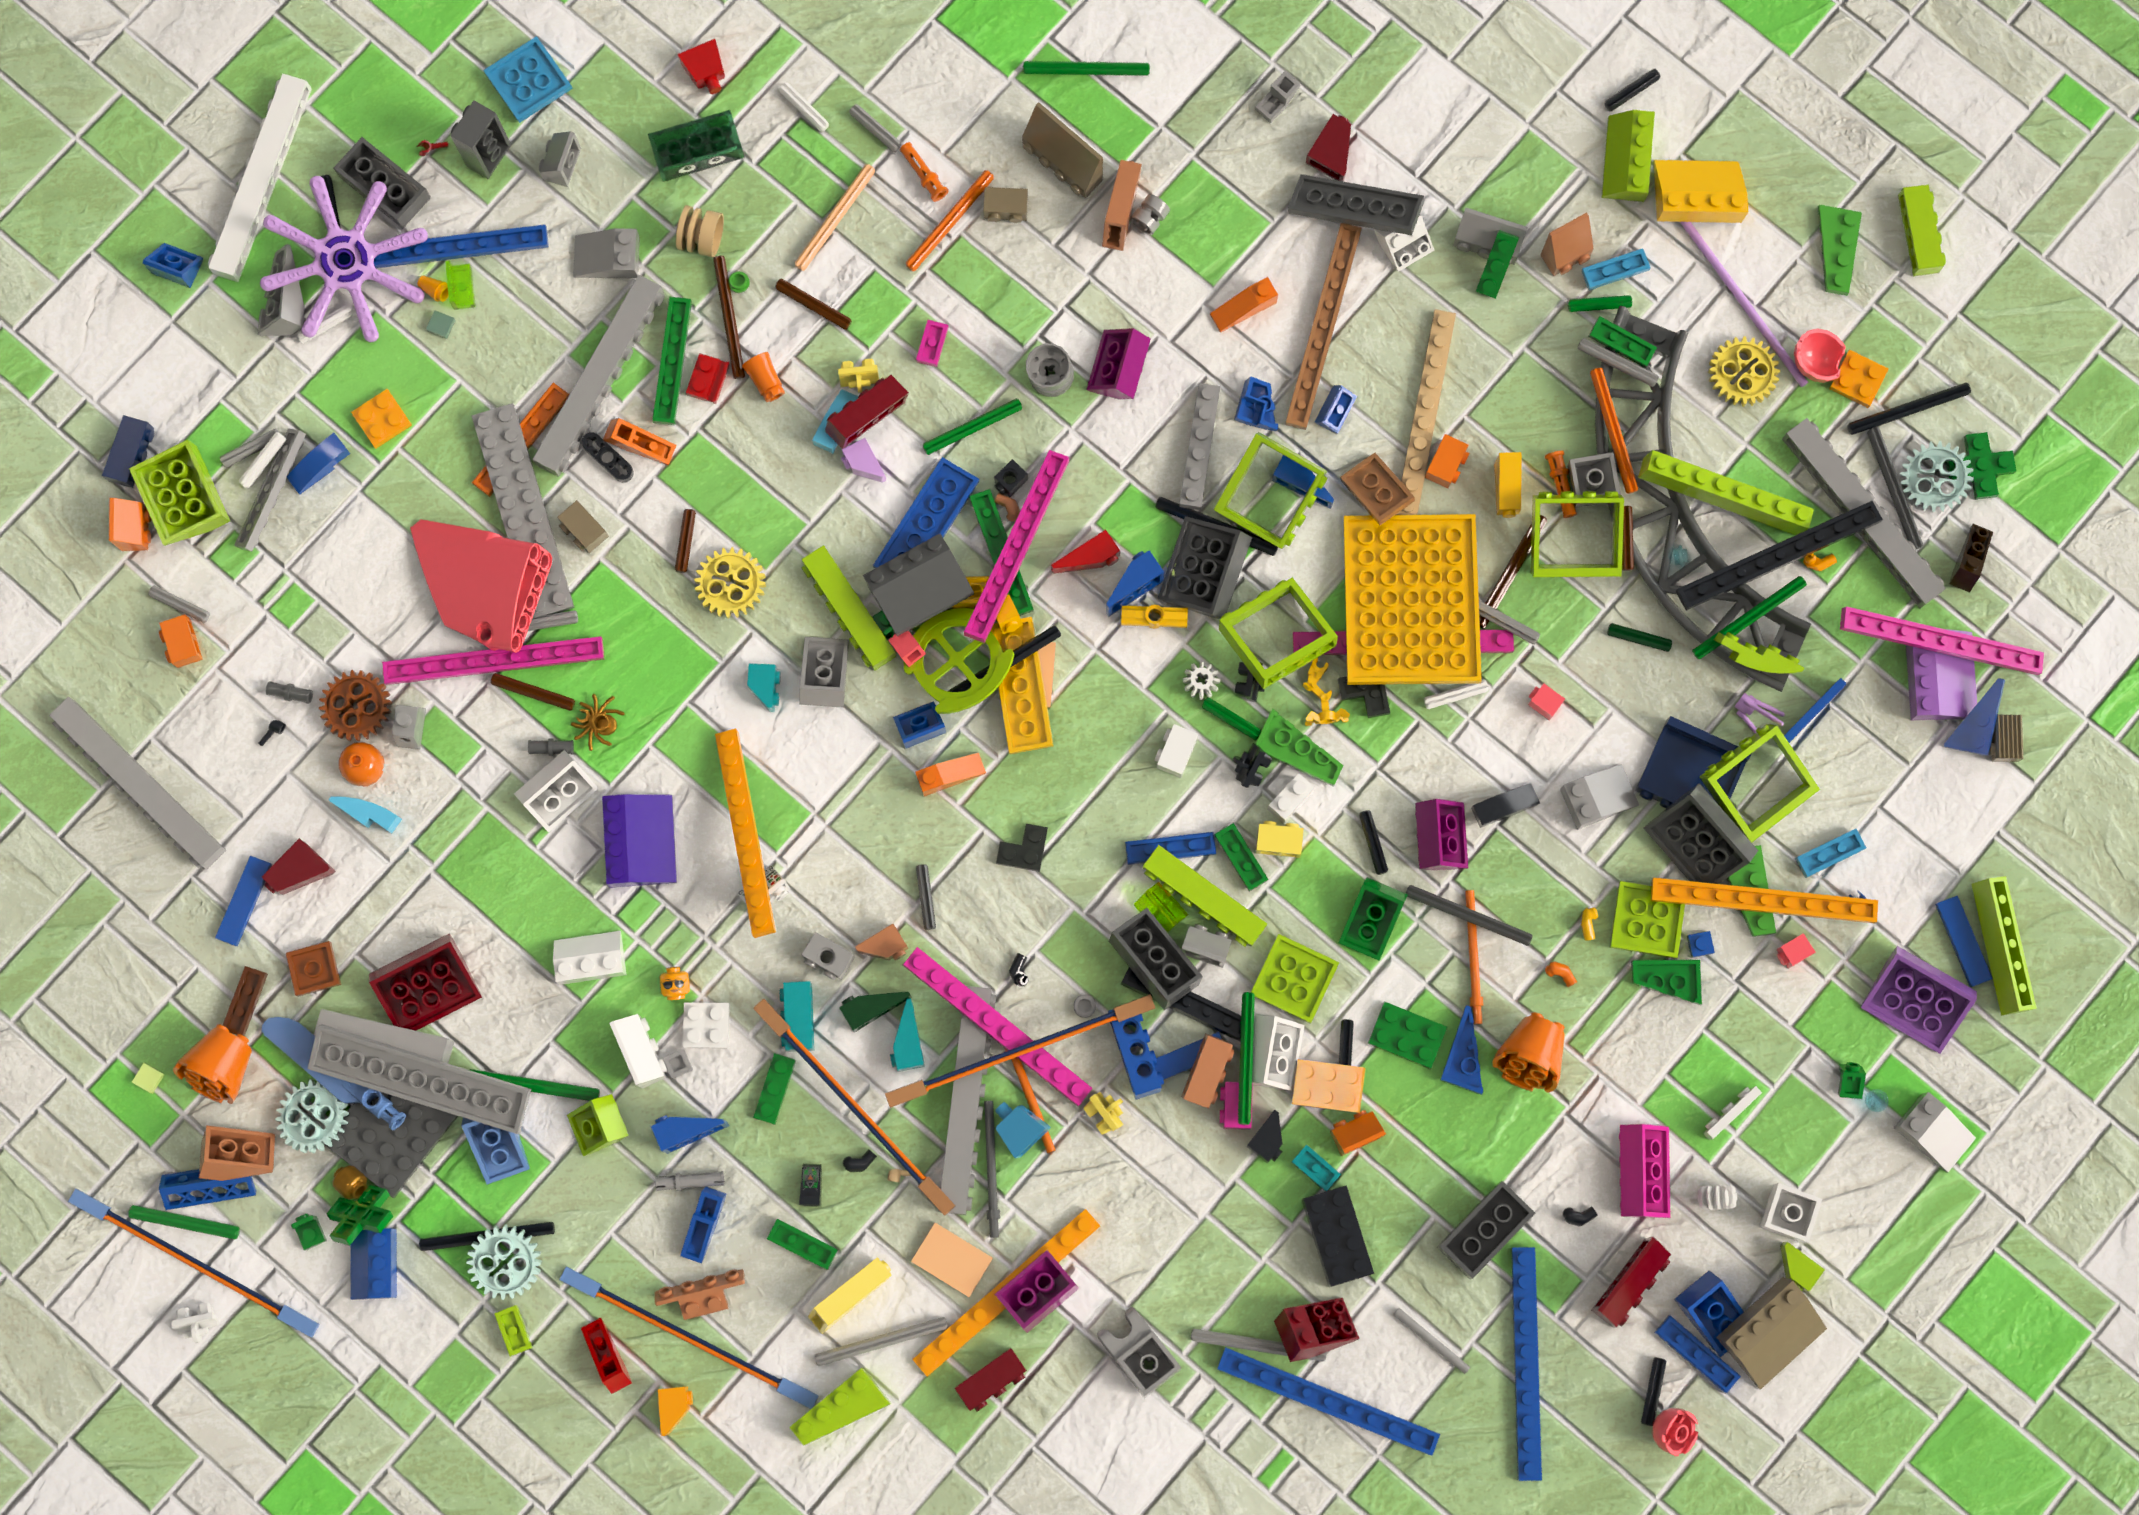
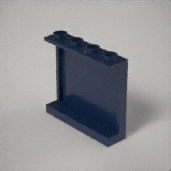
M1670 716L1664 724L1635 791L1639 792V796L1651 801L1654 799L1660 802V806L1668 808L1698 783L1712 797L1699 777L1705 773L1708 766L1721 761L1722 755L1728 751H1734L1739 746ZM1752 753L1717 780L1729 799H1731L1745 764L1749 761Z

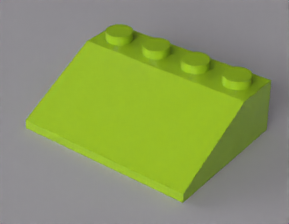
M188 439L129 468L164 546L210 532L230 522L197 446Z

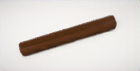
M779 279L775 287L779 292L844 330L850 327L852 323L851 318L784 279Z
M497 673L492 675L490 683L494 686L572 711L575 705V700Z

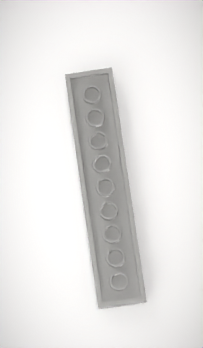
M514 403L472 415L507 538L537 543L552 555V565L532 619L575 608Z
M319 1025L317 1028L307 1068L515 1134L521 1132L531 1089L325 1025Z

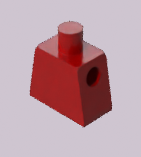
M715 38L678 54L682 67L698 89L707 86L710 94H716L721 91L722 88L719 81L725 78V73Z

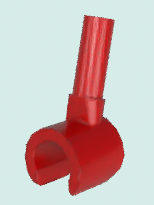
M422 140L417 147L423 146L426 150H422L418 154L426 156L430 150L448 147V142L430 143L427 140Z

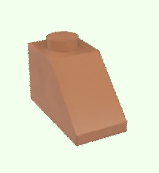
M894 924L855 946L860 954L885 960L894 958L895 961L906 955L905 951L908 949Z

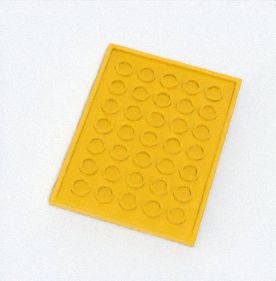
M1476 514L1394 515L1382 525H1379L1371 515L1344 516L1347 685L1481 683Z

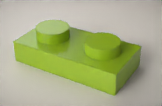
M517 1305L494 1313L510 1357L533 1348Z

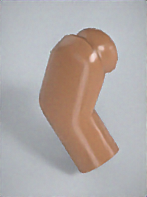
M998 493L995 503L1006 507L1008 512L1006 515L1007 520L1015 522L1020 513L1017 501Z

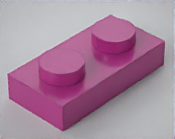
M927 320L916 362L938 367L949 328L947 324Z

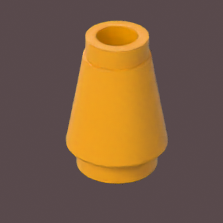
M424 275L419 278L417 283L419 288L437 302L446 301L451 292L447 282Z

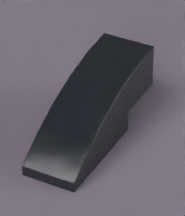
M1530 783L1473 805L1471 809L1479 827L1482 828L1540 804V801Z

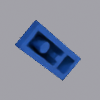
M1283 455L1273 474L1272 481L1305 496L1316 476L1309 469ZM1324 486L1322 489L1318 488L1314 494L1317 497L1315 502L1331 509L1334 502L1333 497Z

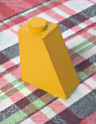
M1521 452L1499 453L1494 464L1497 515H1502L1503 518H1513L1519 515L1521 511L1522 454Z

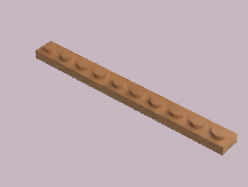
M1344 223L1340 225L1285 425L1303 430L1307 429L1361 234V227Z

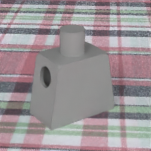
M396 706L392 737L398 747L421 748L426 708Z

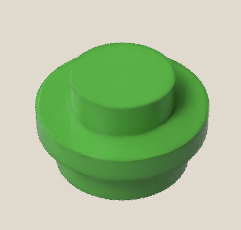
M734 272L728 279L730 289L735 293L746 291L750 285L749 277L744 272Z

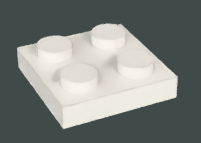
M684 1003L683 1048L729 1049L730 1004Z

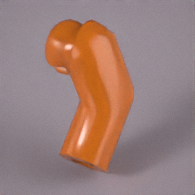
M1554 961L1545 967V972L1548 976H1561L1567 987L1577 983L1567 965Z

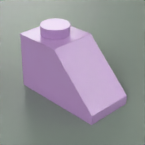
M865 438L842 449L843 457L841 460L846 469L850 468L855 475L882 483L886 481V476Z

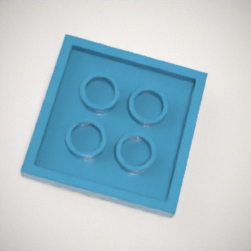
M537 36L483 70L519 123L573 89Z

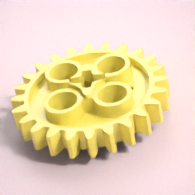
M1743 336L1741 342L1735 337L1732 343L1727 340L1724 344L1725 347L1720 345L1717 349L1718 352H1714L1712 355L1714 359L1709 362L1712 368L1708 370L1709 374H1713L1709 382H1716L1712 389L1721 390L1718 397L1725 394V402L1731 398L1733 399L1734 406L1738 401H1741L1742 407L1746 405L1747 401L1753 406L1756 400L1761 403L1764 400L1763 396L1768 398L1771 394L1770 391H1774L1776 388L1774 384L1779 381L1776 375L1780 373V370L1775 368L1779 361H1772L1776 354L1767 353L1770 346L1763 349V341L1755 344V338L1753 337L1750 342H1747L1746 336ZM1739 354H1746L1749 360H1742ZM1755 358L1758 359L1748 372H1745L1734 384H1730V381L1736 378L1740 371H1743ZM1724 368L1732 369L1733 374L1725 373ZM1755 368L1763 370L1764 375L1756 374ZM1739 383H1746L1749 390H1743Z
M731 547L730 553H727L725 548H722V554L720 555L714 551L715 557L713 559L707 555L708 563H700L703 570H696V573L701 578L694 579L695 583L700 584L695 587L696 592H702L697 597L699 600L705 599L703 602L704 608L711 605L709 608L710 613L717 609L718 617H721L723 612H725L728 619L731 613H734L736 618H738L739 611L747 615L746 608L748 607L754 610L755 608L752 603H760V599L757 596H764L765 593L760 588L766 587V583L760 581L765 579L766 576L764 573H759L763 570L762 565L756 566L758 563L757 558L750 561L752 556L750 552L743 556V549L735 553L733 547ZM722 565L729 566L728 572L724 574L719 573L718 569ZM742 572L750 573L749 578L746 580H740L739 575ZM712 576H717L722 580L712 579ZM733 579L735 584H730L728 587L725 581L730 582ZM716 585L722 587L721 592L718 594L711 593L712 587ZM740 585H741V586H748L749 589H748V590L743 589L742 587H740ZM735 592L743 593L742 598L737 601L732 600V595Z

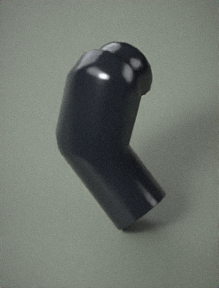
M1017 953L1009 969L1013 983L1018 987L1025 986L1028 983V977L1023 970L1027 957L1020 953Z
M868 1149L861 1158L846 1157L843 1160V1166L849 1172H863L877 1156Z
M1592 1206L1582 1213L1574 1211L1571 1207L1564 1209L1562 1213L1568 1224L1583 1226L1598 1216Z

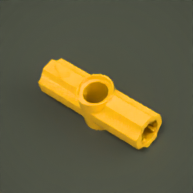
M1151 605L1149 607L1122 606L1121 625L1148 626L1153 629L1159 627L1187 628L1188 608L1160 607L1159 605ZM1155 612L1161 618L1158 621H1152L1148 617L1149 614Z

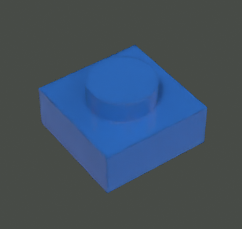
M1710 931L1687 936L1691 958L1715 953Z

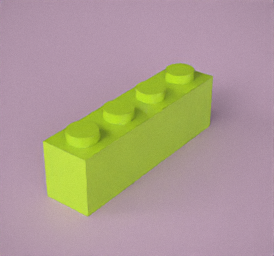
M1929 184L1904 187L1898 194L1913 276L1939 273L1946 264V257L1944 252H1941L1942 236L1937 231L1936 226L1938 215L1937 212H1934L1932 205L1934 203V194L1930 191Z

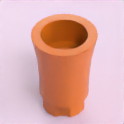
M769 352L758 354L742 365V368L750 376L766 402H772L785 394L782 383L773 367Z

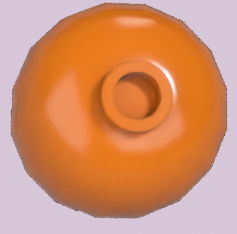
M356 742L347 746L341 752L339 770L343 778L350 784L363 787L370 786L376 783L383 774L384 758L381 752L373 745L365 742Z

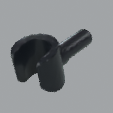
M277 720L271 721L268 727L269 730L258 742L259 745L263 746L274 732L279 735L282 734L286 724Z

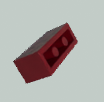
M1010 1348L956 1386L955 1390L969 1411L975 1409L978 1412L988 1405L986 1400L992 1395L996 1399L1007 1391L1005 1389L1006 1385L1011 1382L1016 1385L1026 1378L1023 1373L1027 1370L1013 1349Z

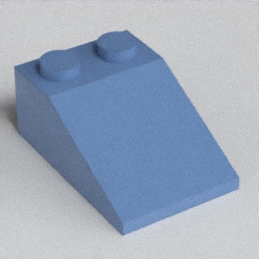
M463 1118L462 1129L486 1184L530 1169L519 1134Z

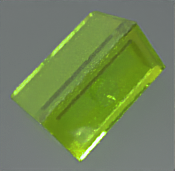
M445 261L449 302L453 309L476 307L472 266L470 264L453 266L450 261Z
M1160 882L1149 888L1134 903L1139 912L1148 908L1167 933L1189 915L1172 895L1162 888Z

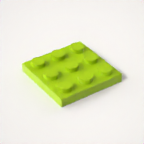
M1620 881L1610 948L1677 959L1685 904L1651 901V886Z
M1278 934L1251 992L1255 994V998L1311 1024L1340 962Z

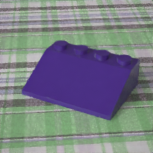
M623 794L602 796L606 884L610 888L677 883L672 795Z

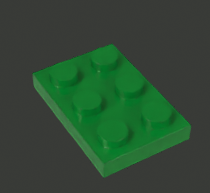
M1384 1002L1368 1044L1431 1069L1447 1026Z

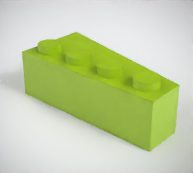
M861 1368L789 1428L803 1445H807L892 1403L866 1370Z

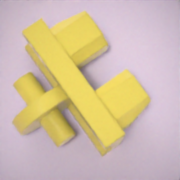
M864 359L861 367H854L851 361H843L841 369H838L840 386L857 387L858 393L863 392L862 387L871 386L870 384H875L879 380L878 368L874 364L873 359Z
M1098 1092L1089 1098L1090 1101L1083 1108L1090 1117L1098 1112L1103 1117V1120L1096 1124L1097 1129L1102 1135L1111 1130L1113 1132L1124 1125L1119 1118L1123 1114L1119 1107L1123 1103L1121 1098L1115 1101L1111 1095L1105 1098L1101 1092Z

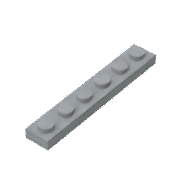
M1199 383L1179 507L1201 510L1220 386Z
M288 428L284 436L286 442L277 452L234 546L239 549L252 552L258 544L260 533L268 522V516L272 508L276 505L277 496L286 483L289 470L294 466L298 451L304 444L306 436L304 432Z

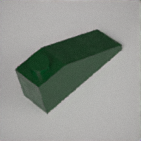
M909 991L862 995L856 998L850 996L841 1002L843 1006L839 1008L855 1033L906 1002L912 996Z

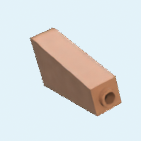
M1120 161L1105 218L1102 247L1120 251L1124 249L1142 164L1133 161Z

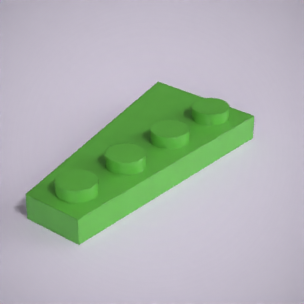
M1819 204L1818 215L1820 217L1819 228L1822 237L1821 249L1824 258L1825 290L1829 293L1847 296L1850 290L1862 212Z
M1272 708L1256 744L1272 758L1334 787L1344 765L1323 748L1316 745L1308 736L1301 733L1292 723L1285 720Z
M1761 845L1755 846L1758 852L1750 863L1728 877L1730 885L1769 889ZM1741 910L1752 937L1776 933L1773 913Z

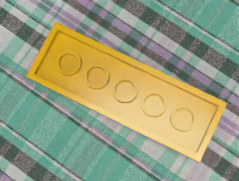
M1032 617L1022 618L1023 626L1006 634L1002 633L998 623L993 624L990 631L998 640L1003 652L1007 649L1015 650L1036 637ZM1036 651L1010 667L1003 682L998 686L1009 754L1054 747L1039 653Z

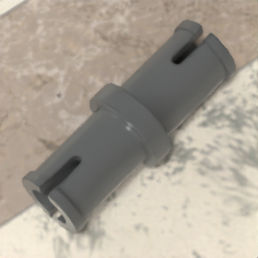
M269 681L266 686V695L281 697L285 701L296 700L307 704L312 701L313 691L310 689L298 688L290 683L284 685Z
M549 738L548 741L528 740L529 754H548L553 756L554 754H560L563 750L568 754H574L573 740L554 741L553 738Z

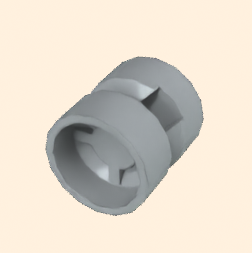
M1148 194L1141 203L1142 208H1137L1130 217V220L1142 232L1153 235L1160 226L1159 221H1163L1166 218L1170 208L1159 197Z

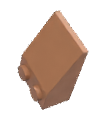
M1587 212L1549 233L1540 255L1553 276L1559 273L1561 275L1566 274L1572 269L1571 266L1577 263L1581 265L1591 258L1594 247Z
M206 1125L201 1142L199 1178L224 1181L272 1173L275 1134Z

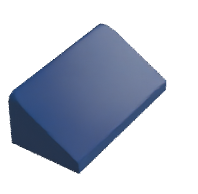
M1334 385L1315 423L1338 434L1357 396L1342 385Z

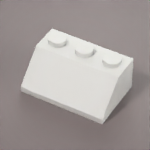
M563 750L516 791L514 795L538 822L550 832L599 788L570 755Z
M621 931L554 940L553 964L556 983L563 985L626 975Z
M636 1014L609 1023L633 1080L638 1087L643 1089L667 1078L665 1072L668 1069L663 1058L659 1060L656 1051L659 1048L655 1039H650L647 1031L650 1030L646 1018H641V1016Z
M1255 1015L1253 1084L1286 1091L1294 1090L1297 1060L1300 1055L1305 1025L1276 1016Z

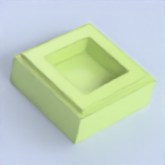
M143 1063L132 1083L153 1094L165 1074Z

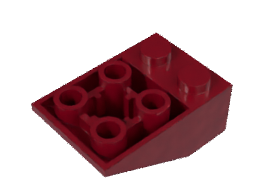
M1343 1298L1284 1308L1274 1320L1290 1362L1309 1359L1359 1340L1358 1333Z

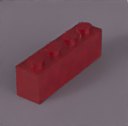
M892 375L885 379L880 378L872 389H865L858 396L857 400L854 402L851 400L846 403L839 413H832L827 419L828 423L825 432L843 449L902 406L909 392Z

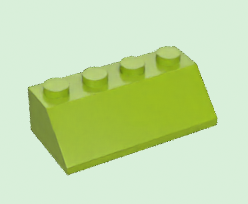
M1630 110L1608 116L1601 198L1645 202L1649 193L1655 112Z

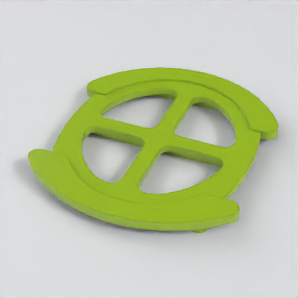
M956 608L941 612L927 620L913 635L924 651L928 643L932 640H937L949 655V660L931 675H927L924 669V656L910 667L904 662L905 673L907 675L914 673L925 691L939 702L935 707L938 714L960 712L982 702L1003 682L1013 662V650L1007 649L1003 652L998 640L991 631L985 643L974 640L960 652H956L943 637L942 633L947 628L966 627L974 611L972 608ZM982 644H987L991 657L990 666L987 674L982 679H978L965 664L964 659ZM953 667H958L971 682V688L963 692H948L938 688L935 682Z

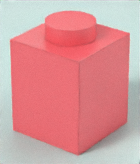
M909 630L899 636L894 634L888 640L908 667L926 655Z
M1543 684L1541 688L1536 686L1531 692L1529 698L1532 700L1528 705L1550 721L1565 698L1546 684Z
M1804 933L1776 949L1780 963L1783 966L1786 965L1787 968L1816 953Z

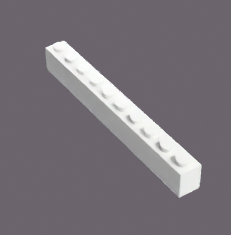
M282 74L281 79L276 82L275 95L268 103L267 116L261 121L259 137L254 140L252 155L246 161V171L244 176H241L239 179L238 192L231 200L230 213L224 218L222 234L217 237L215 252L208 261L209 269L216 276L239 282L311 92V87L306 80Z

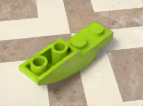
M1718 632L1714 639L1733 650L1729 656L1730 659L1746 667L1779 674L1797 673L1804 670V667L1798 664L1799 659L1790 654L1787 657L1780 655L1781 650L1771 644L1768 647L1760 644L1759 648L1748 642L1742 645L1737 642L1739 638L1729 632L1726 635Z

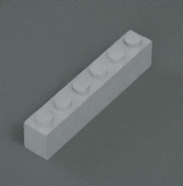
M324 1009L320 1011L314 1036H316L318 1026L325 1025L445 1063H449L454 1041L448 1038Z

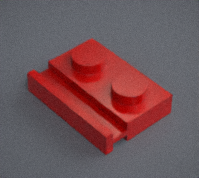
M699 353L686 395L717 404L730 363Z

